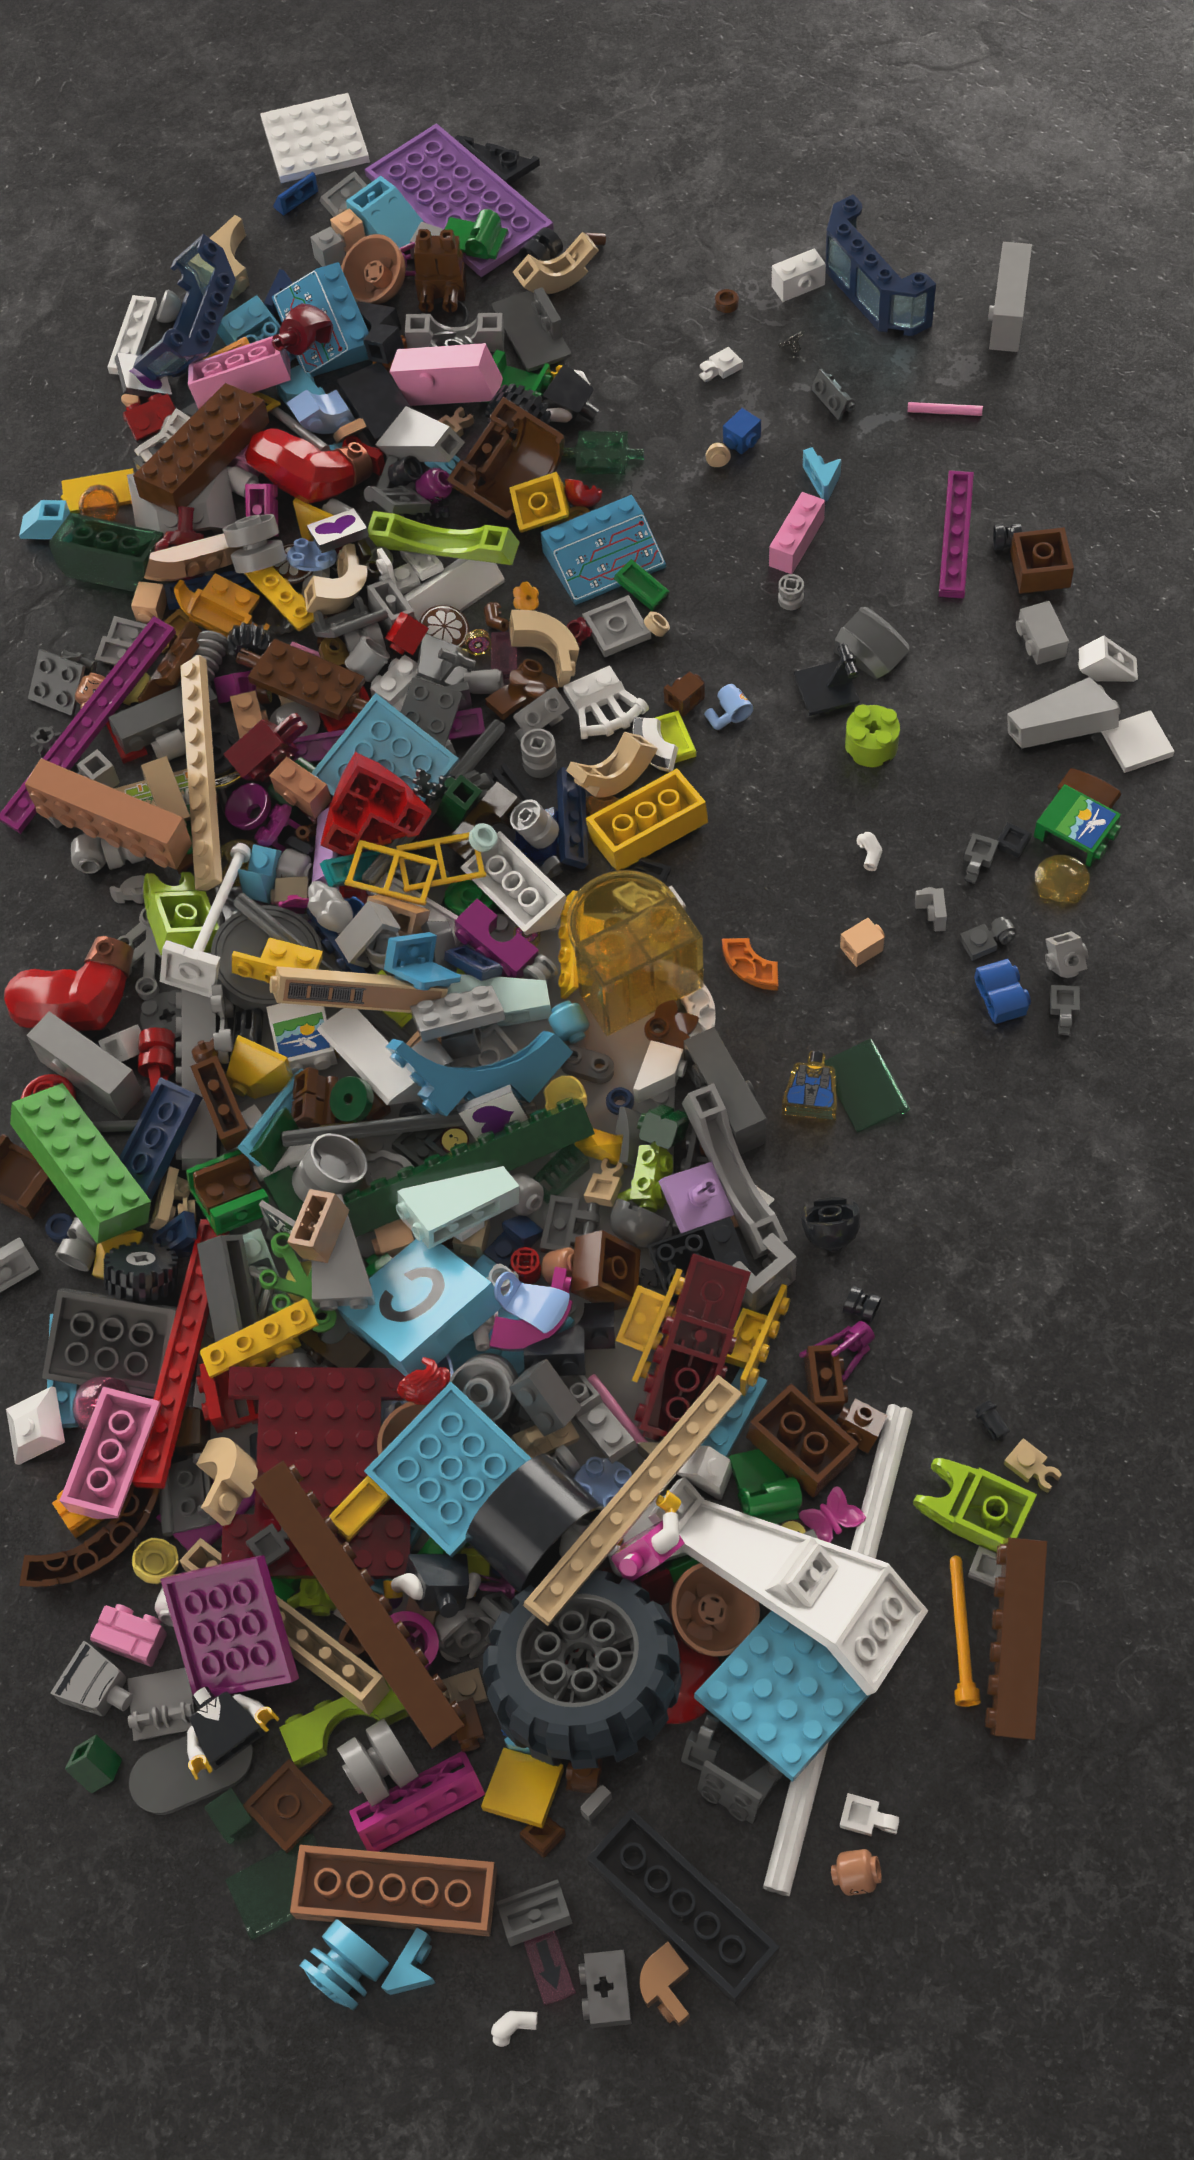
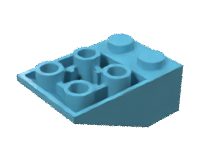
M379 176L346 200L347 209L350 208L363 221L364 232L367 236L373 234L385 235L392 239L399 248L410 243L420 223L424 222L400 191L382 176Z
M256 295L224 316L217 333L227 346L243 337H247L251 344L280 334L281 326ZM287 351L291 362L296 358V355Z

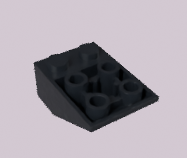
M731 1217L647 1245L665 1296L677 1268L683 1270L681 1277L685 1278L692 1254L731 1266L741 1261L750 1270ZM673 1293L671 1299L679 1298V1295Z

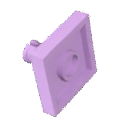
M712 1162L664 1177L658 1181L680 1233L735 1215Z

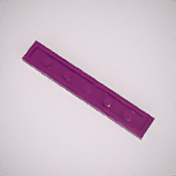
M949 471L938 597L964 598L974 472Z

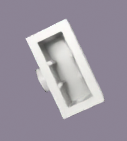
M815 248L772 265V288L782 302H785L824 286L826 264Z

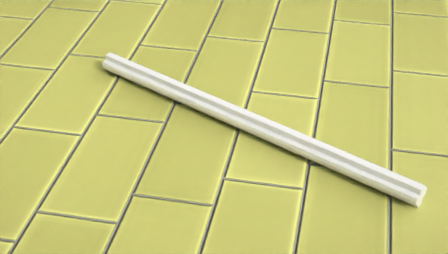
M896 1404L888 1405L886 1411L888 1416L882 1427L861 1508L866 1516V1520L856 1527L851 1551L876 1559L913 1411L907 1407L900 1408ZM828 1743L793 1782L790 1781L763 1889L769 1892L790 1896Z

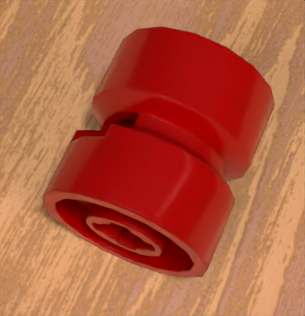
M159 1027L141 1031L138 1044L140 1052L138 1055L139 1074L149 1078L148 1068L159 1066L163 1076H171L175 1071V1056L173 1054L175 1051V1034L171 1030Z

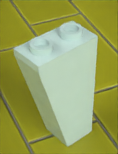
M459 974L461 975L460 982L452 983L447 987L448 995L451 993L460 994L468 992L478 986L487 987L492 985L504 1010L506 1019L497 1022L499 1027L548 1019L552 1014L546 980L494 977L480 981L472 975ZM492 1024L481 1026L480 1028L481 1030H485Z
M504 1166L403 1188L397 1191L398 1204L396 1205V1211L403 1221L407 1220L411 1225L415 1238L418 1241L422 1240L427 1248L430 1249L519 1204V1185Z

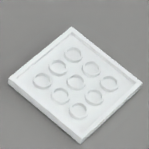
M348 93L260 113L281 183L302 179L311 172L319 175L370 162Z

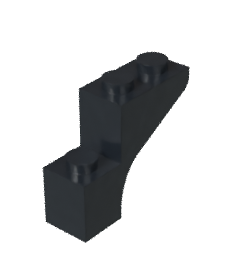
M358 301L356 304L369 332L363 339L369 361L389 364L395 358L397 349H404L400 334L402 328L397 310L394 307Z
M614 1302L584 1303L583 1315L576 1325L525 1347L523 1353L525 1370L547 1359L559 1376L586 1375V1350L615 1349Z

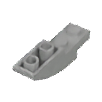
M584 1375L560 1376L582 1407L573 1417L597 1450H601L611 1463H614L637 1447L633 1437L603 1403L600 1394Z

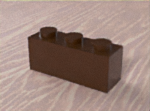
M216 1055L190 1067L225 1150L229 1151L240 1145L249 1133V1130L223 1067Z

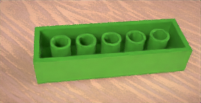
M63 1083L12 1102L10 1125L97 1244L148 1223L150 1199Z

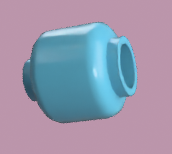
M568 1000L551 1009L552 1014L548 1019L549 1024L562 1041H570L571 1044H574L586 1037L584 1032L587 1031L590 1023L580 1004L571 1003Z

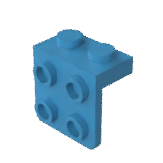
M426 932L388 938L384 970L394 974L396 979L408 981L414 984V988L419 990H429L430 987L434 986L449 987L452 983H458L461 980V975L433 962L437 935Z

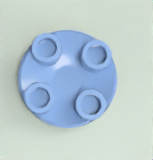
M299 538L294 541V546L288 551L287 561L291 566L299 570L320 571L331 567L337 561V552L333 549L321 553L314 541Z
M594 1456L589 1458L580 1467L581 1469L577 1471L574 1479L601 1505L606 1507L632 1476V1472L618 1461L611 1463L608 1458Z

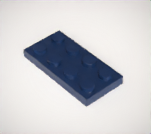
M161 1077L119 1157L150 1200H152L203 1099V1097Z

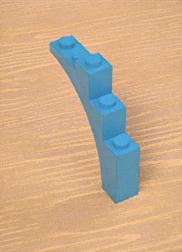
M543 1031L528 1046L506 1059L490 1065L471 1068L448 1067L437 1064L419 1055L400 1040L392 1039L386 1046L392 1053L390 1056L391 1060L401 1068L406 1067L412 1073L409 1077L418 1086L422 1087L417 1093L424 1100L422 1106L432 1115L438 1113L447 1116L462 1098L467 1102L507 1085H511L519 1100L530 1103L573 1053L555 1033Z

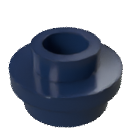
M623 1087L614 1088L606 1097L607 1109L615 1115H619L620 1107L632 1109L634 1106L633 1094ZM623 1100L625 1104L616 1105L615 1102Z

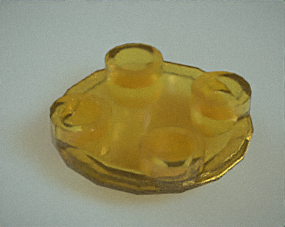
M1054 855L1046 858L1038 865L1035 872V883L1038 887L1039 896L1058 902H1078L1087 891L1090 883L1089 872L1085 865L1078 859L1068 855Z

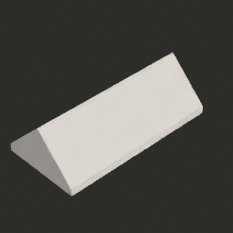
M457 559L444 568V571L432 576L404 595V598L414 610V619L420 621L425 611L437 605L452 606L462 612L503 584L505 578L496 563Z
M499 831L497 833V843L488 852H481L486 877L472 880L526 935L556 928L567 898L566 895ZM475 854L460 867L466 874L479 872Z
M343 1008L318 1027V1032L359 1076L370 1084L372 1090L386 1105L423 1100L417 1095L422 1087L418 1086L409 1077L412 1073L406 1067L401 1068L391 1060L390 1056L392 1053L386 1048L389 1042L358 1009Z

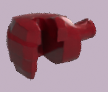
M301 303L288 313L281 324L280 334L272 337L274 339L272 340V345L278 351L286 349L291 354L302 355L314 345L315 341L330 343L333 323L328 315L319 308Z
M178 507V530L166 531L164 537L155 543V551L204 539V534L193 531L194 508ZM203 573L194 575L192 577H186L181 580L202 577Z

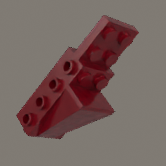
M692 1254L675 1311H673L671 1317L666 1316L661 1333L666 1334L665 1339H661L654 1352L652 1362L657 1364L654 1374H648L643 1391L648 1392L644 1404H638L634 1420L638 1421L637 1428L643 1430L642 1436L660 1441L661 1436L665 1437L717 1375L723 1379L725 1378L727 1366H724L727 1354H732L736 1343V1337H733L735 1330L733 1329L751 1275L750 1271Z

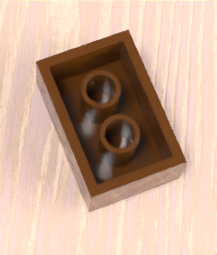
M792 1384L784 1389L750 1421L746 1435L749 1441L789 1477H795L799 1486L812 1498L854 1459L859 1445L857 1441Z

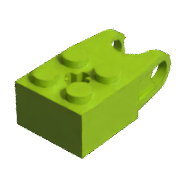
M191 872L181 873L178 886L166 885L154 873H146L143 882L146 914L160 955H162V949L166 940L193 949L211 909L206 891L195 890V878ZM217 923L204 950L206 953H211L212 942L219 929Z
M935 1458L932 1461L931 1469L948 1483L951 1492L941 1498L917 1495L914 1498L913 1505L921 1513L950 1532L997 1553V1546L1003 1544V1540L1008 1537H1019L1037 1494L980 1467L976 1469L943 1458ZM993 1510L998 1512V1517L990 1515Z

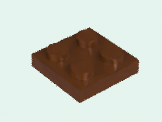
M290 1759L242 1805L286 1853L334 1807Z

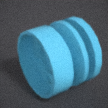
M335 1919L322 1936L331 1948L328 1954L313 1948L310 1952L321 1961L316 1968L306 1959L299 1966L304 1969L310 1982L332 2001L349 2007L354 2011L359 2004L348 1995L349 1991L353 1988L365 1997L367 1991L358 1981L359 1978L363 1975L376 1982L390 1963L357 1934Z

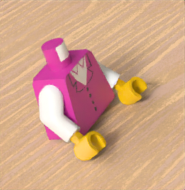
M669 1490L666 1492V1498L659 1495L656 1499V1505L665 1511L662 1521L621 1545L622 1538L608 1555L611 1569L618 1577L634 1581L662 1564L685 1544L679 1535L678 1514L675 1513L681 1505V1500Z

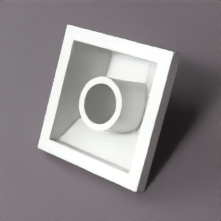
M51 1386L6 1409L15 1464L20 1465L65 1443L56 1387Z

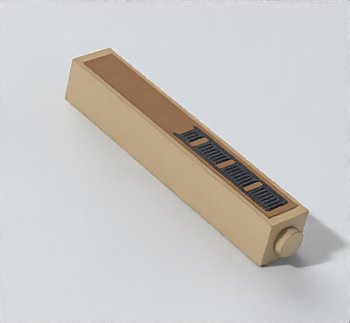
M278 966L276 967V975L270 978V993L274 994L277 1003L411 1013L410 1006L417 1005L423 1000L444 998L447 995L448 988L434 986L430 987L429 990H419L413 987L414 984L398 980L392 975Z

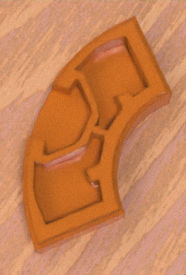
M749 938L722 939V949L726 962L739 978L758 988L778 990V962L769 961L757 955L751 947Z

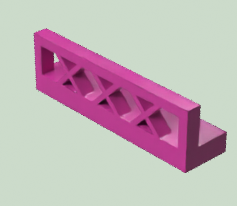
M461 1751L418 1774L419 1777L402 1788L398 1785L389 1790L390 1796L373 1807L367 1801L350 1810V1815L366 1850L379 1852L484 1796L485 1792L466 1753ZM464 1764L465 1767H463L462 1769L454 1773H450L452 1769ZM428 1782H432L430 1786L424 1789L421 1788L422 1785ZM400 1797H404L398 1803L392 1804L394 1800ZM375 1812L373 1816L361 1822L360 1818Z

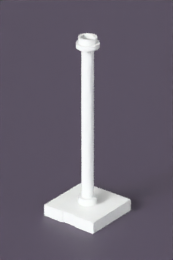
M238 843L231 849L230 855L233 859L193 949L166 940L162 949L160 982L211 998V986L217 985L220 957L206 953L204 950L238 875V869L241 868L242 863L248 862L251 857V850L246 844Z

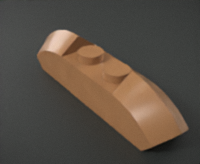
M224 534L155 551L150 554L144 578L154 581H175L214 571L233 564L231 554L243 547H228Z

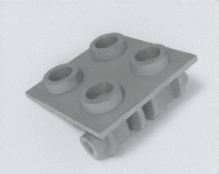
M185 1668L127 1679L128 1691L133 1694L130 1704L131 1715L128 1716L129 1728H132L133 1741L189 1730L192 1726L189 1718L195 1712L192 1699L193 1694Z

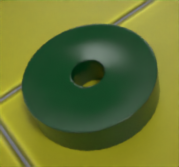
M354 1076L343 1077L334 1085L330 1094L331 1111L341 1121L349 1123L360 1122L367 1117L373 1106V1090L370 1084L362 1078Z

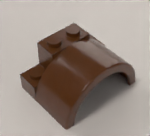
M503 397L489 417L491 422L465 460H460L447 482L452 488L469 499L473 497L505 519L515 521L517 519L509 487L556 472L563 455L565 440L562 433ZM513 429H518L517 437L513 440L509 433ZM478 480L482 482L484 485L479 487Z

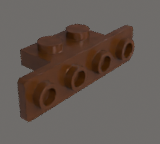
M192 621L185 624L139 695L137 699L139 703L175 689L180 682V666L189 661L200 646L196 641L199 633L202 631Z

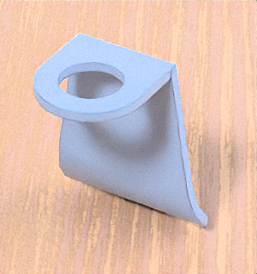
M512 1272L502 1273L494 1287L495 1298L505 1311L531 1324L542 1333L549 1332L559 1323L569 1303V1293L552 1287L521 1283ZM506 1279H509L510 1289L503 1296L501 1294V1286Z

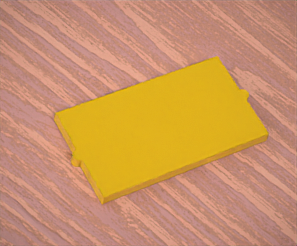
M132 468L63 480V495H61V499L66 500L71 514L132 504L127 475L134 474V470Z

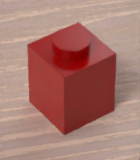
M400 612L385 639L391 642L390 648L397 653L403 655L406 652L413 655L429 628L410 615Z

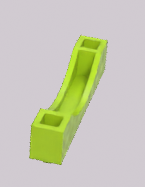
M373 511L367 529L368 537L377 547L513 565L520 543L507 527L484 525L480 528L468 530L446 529L422 524L397 514Z

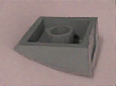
M860 607L859 611L841 627L834 644V653L840 656L837 647L842 643H846L850 653L855 656V666L875 679L890 672L909 652V644L888 622L868 607Z

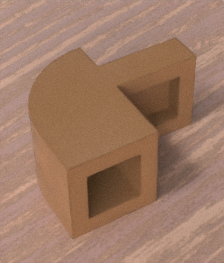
M666 1942L645 1962L640 1974V1989L643 2000L648 2008L659 2000L661 2004L657 2008L669 2024L675 2021L680 2027L690 2016L671 1989L689 1974V1968L670 1943Z

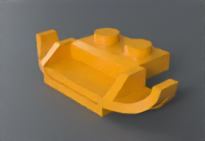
M216 573L203 591L197 589L195 593L192 592L185 585V581L181 579L174 587L177 602L189 617V621L209 631L220 633L226 638L229 635V631L233 629V625L240 626L242 622L246 624L252 623L251 613L260 600L259 595ZM266 623L263 628L268 631L270 625Z

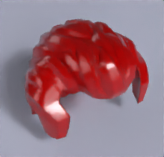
M423 1357L421 1362L426 1365L425 1370H415L406 1375L399 1382L397 1393L408 1402L427 1406L449 1384L451 1374L446 1367H438L433 1359Z

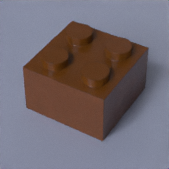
M1065 527L1013 533L1011 557L1019 593L1071 588L1074 565Z
M604 1230L575 1237L571 1293L591 1303L614 1302V1311L629 1307L639 1283L641 1250Z

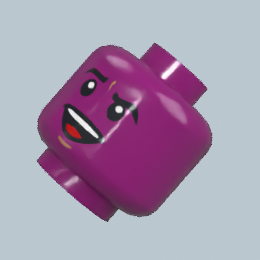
M431 468L423 473L420 479L416 480V492L429 501L431 505L438 504L452 492V487L447 482L450 475L440 468Z

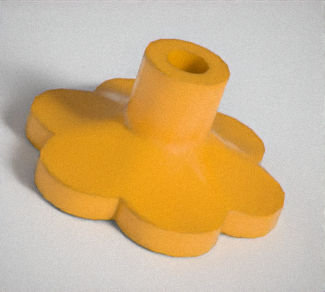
M527 581L513 589V596L515 597L513 600L514 607L520 610L537 609L539 606L538 589L532 587Z

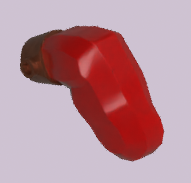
M271 428L254 434L245 452L246 461L252 468L263 473L274 485H278V488L308 504L321 502L335 497L345 490H350L370 478L373 472L372 460L365 448L359 443L352 442L349 446L337 448L333 451H320L319 448L310 442L279 429Z
M98 936L84 960L85 965L78 971L71 969L57 971L30 969L21 971L9 981L5 988L4 1001L10 1018L19 1026L34 1028L48 1012H51L76 1031L103 1029L115 1014L123 997L126 979L129 978L134 949L125 942L115 938Z

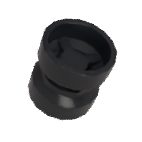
M407 456L391 464L388 468L389 480L396 487L408 485L410 482L420 479L423 474L422 465L414 456Z
M1012 524L1010 527L994 525V550L999 551L1007 547L1011 548L1013 533L1022 532L1021 524Z
M853 1286L845 1301L842 1312L850 1316L857 1315L861 1318V1321L871 1324L879 1309L882 1297L875 1294H865L863 1289Z

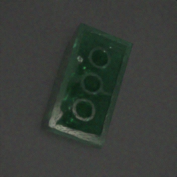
M70 513L51 538L49 544L54 560L65 576L113 588L136 591L138 582H143L145 579L144 576L150 554L155 552V543L161 540L164 534L155 530Z

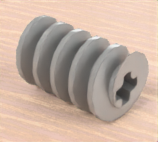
M208 630L199 633L196 642L200 646L192 658L197 655L206 658L208 684L211 687V681H214L215 678L214 673L218 672V665H221L222 657L226 655L228 643L227 638L222 634Z

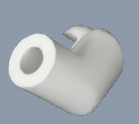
M865 832L858 835L857 845H860V848H865L867 851L864 868L869 871H875L882 854V847L874 834Z
M498 1311L473 1332L475 1346L478 1351H486L490 1348L488 1334L493 1329L495 1316H498Z
M523 2011L507 2012L493 2024L491 2030L493 2043L496 2046L504 2047L510 2043L511 2035L517 2029L537 2030L538 2013Z

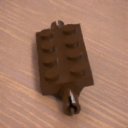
M273 639L261 656L245 648H242L237 654V664L253 669L248 675L249 683L340 721L345 713L353 714L355 712L359 714L369 702L360 698L359 695L361 688L365 684V677L277 639Z

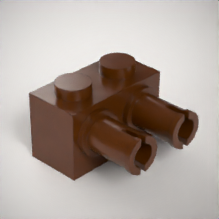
M462 262L461 275H439V268L437 275L415 274L418 301H420L418 307L421 311L426 312V305L428 304V312H431L434 309V299L444 298L442 308L446 312H450L451 304L452 312H455L458 308L457 302L465 301L467 281L464 262Z

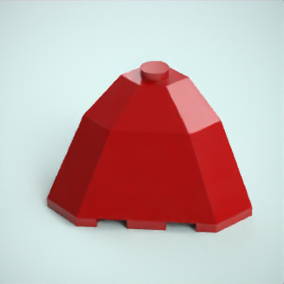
M355 752L340 778L330 803L321 846L340 855L347 856L355 854L359 840L383 846L392 843L394 839L405 836L408 838L417 836L432 812L402 779L380 763Z

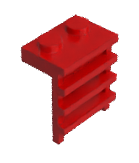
M275 1359L268 1362L266 1367L271 1366ZM199 1364L201 1375L196 1376L200 1394L205 1393L206 1403H202L205 1421H211L217 1434L222 1433L225 1429L241 1428L240 1425L248 1423L257 1424L258 1413H256L254 1400H246L249 1415L239 1418L236 1401L228 1398L229 1370L210 1378L205 1364Z

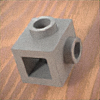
M1071 931L1045 939L1048 950L1045 959L1050 970L1061 977L1070 978L1078 975L1079 971L1087 969L1086 959H1088V951L1085 944L1082 943L1080 936Z

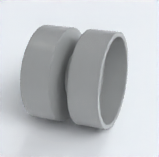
M273 514L248 516L223 528L228 547H243L231 554L236 573H248L265 569L281 563L287 558L281 540L267 541V539L279 533Z
M332 1133L320 1135L313 1141L292 1175L294 1191L303 1202L309 1189L341 1194L343 1198V1194L354 1190L366 1174L367 1159L361 1148L349 1138Z
M482 1353L473 1356L453 1373L449 1383L452 1382L494 1422L515 1402L516 1397L509 1387L515 1382L518 1375L513 1365L502 1356L493 1353Z
M384 1718L366 1729L367 1737L372 1746L368 1750L356 1737H353L337 1748L346 1763L342 1766L343 1770L357 1793H364L371 1807L390 1796L384 1777L387 1775L400 1788L419 1777Z

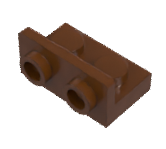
M244 1154L231 1157L209 1167H204L193 1173L195 1192L208 1215H210V1209L262 1189L250 1169L249 1158Z

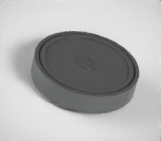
M260 906L308 948L322 951L321 942L316 931L303 917L282 907ZM239 911L220 926L212 942L211 954L220 957L217 985L222 984L224 996L236 1006L251 1011L260 1008L264 1014H268L266 1007L280 1004L276 1002L274 994L270 993V984L232 973V953L236 951L261 958L266 943L271 937Z

